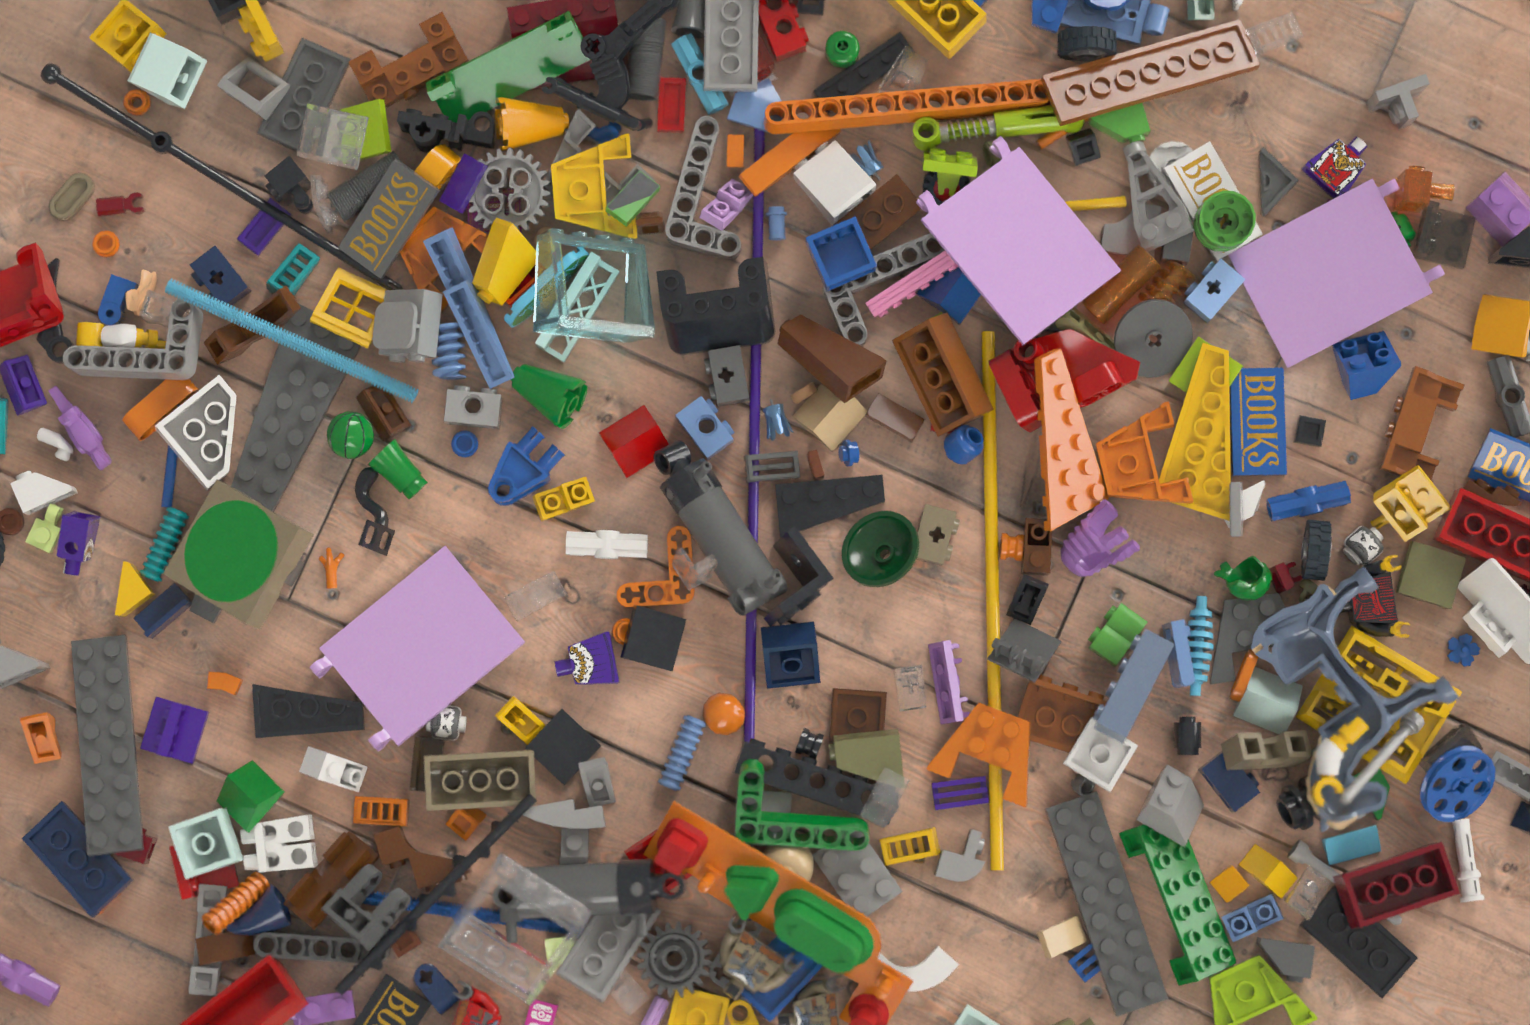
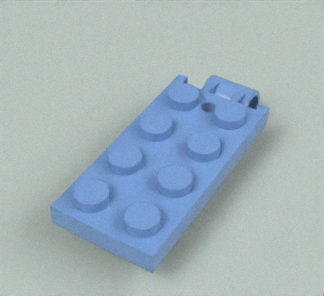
M1068 0L1060 25L1068 28L1081 26L1110 28L1116 31L1118 41L1140 46L1142 31L1154 36H1163L1170 9L1163 5L1150 4L1152 0H1131L1116 11L1103 9L1099 11L1088 6L1083 0ZM1133 13L1135 18H1130L1129 14Z

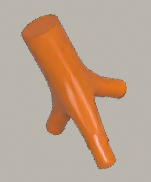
M329 547L326 548V559L323 556L319 557L326 572V589L337 588V568L345 556L343 553H340L333 559L332 551Z

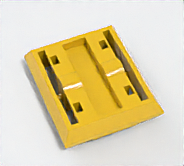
M1352 625L1338 646L1342 658L1350 668L1373 690L1385 698H1396L1411 688L1408 685L1409 681L1401 677L1402 672L1414 678L1417 682L1433 684L1439 679V677ZM1356 644L1397 668L1396 671L1393 672L1388 668L1381 669L1351 650L1352 646ZM1362 660L1365 661L1367 669H1363L1356 663H1361ZM1322 673L1295 718L1318 731V728L1327 722L1323 717L1313 712L1315 708L1334 718L1335 716L1328 713L1327 710L1332 711L1335 708L1338 710L1336 713L1338 715L1353 703L1343 701L1334 689L1338 684L1335 680L1327 679ZM1452 686L1460 697L1462 691ZM1431 701L1413 709V711H1416L1423 717L1425 724L1417 734L1408 735L1396 749L1397 752L1392 753L1404 761L1403 765L1398 764L1392 759H1387L1379 769L1407 784L1456 701L1450 704L1442 702L1439 704L1436 701ZM1400 719L1392 725L1376 745L1381 748L1385 746L1400 728ZM1371 748L1362 758L1371 762L1379 751Z

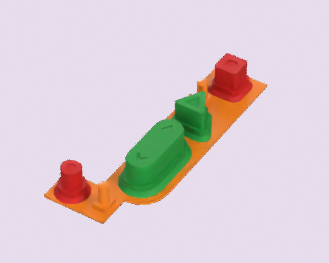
M673 801L643 855L677 876L681 873L685 875L688 872L700 880L697 888L701 893L707 892L732 907L743 921H746L747 918L752 919L775 933L784 943L829 970L842 973L857 982L858 986L839 1015L840 1019L849 1025H887L914 980L878 959L882 945L881 936L875 924L861 912Z

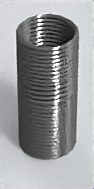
M659 18L645 30L629 50L627 71L629 73L630 99L640 101H655L658 99L663 58L662 52L667 23L663 18Z
M395 151L390 152L385 157L383 156L381 160L379 159L369 167L367 166L365 170L363 169V171L358 172L353 178L348 179L345 183L340 184V186L338 185L336 189L334 188L326 194L344 222L361 212L393 160L398 159L401 161Z

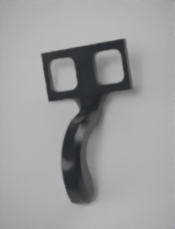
M366 467L357 477L355 494L360 505L373 514L375 520L374 522L366 520L358 545L387 556L395 530L388 527L389 519L384 508L370 498V488L377 480L379 473L371 467ZM372 526L374 527V533L371 542L367 544L365 538L369 527ZM387 532L388 539L384 549H380L379 545L383 533Z

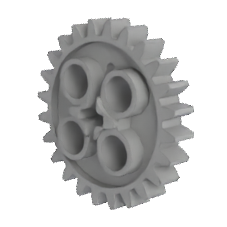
M499 148L497 149V157L488 152L487 162L480 158L478 159V161L488 167L469 203L474 205L468 211L470 213L478 212L474 219L476 222L485 219L483 228L488 229L497 217L513 223L519 231L521 226L526 231H529L528 223L530 221L536 225L539 224L536 219L537 214L545 217V213L541 208L542 206L550 207V204L544 201V198L552 196L551 192L545 190V187L551 185V182L542 179L548 172L546 170L538 171L542 165L541 162L538 161L531 164L534 156L529 154L523 159L524 151L519 150L516 156H514L512 148H508L506 155H504L503 151ZM511 168L512 173L510 175L509 187L514 190V193L508 196L509 215L506 216L507 196L502 194V192L508 189L507 169ZM494 171H500L502 174L501 181L498 184L492 185L489 179L490 175ZM521 172H526L528 174V182L523 186H518L516 183L517 175ZM497 197L500 200V207L498 210L491 212L488 208V203L492 198ZM519 199H525L527 202V207L522 213H517L514 207Z

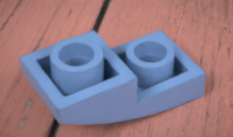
M1273 893L1221 918L1234 942L1284 919V916Z

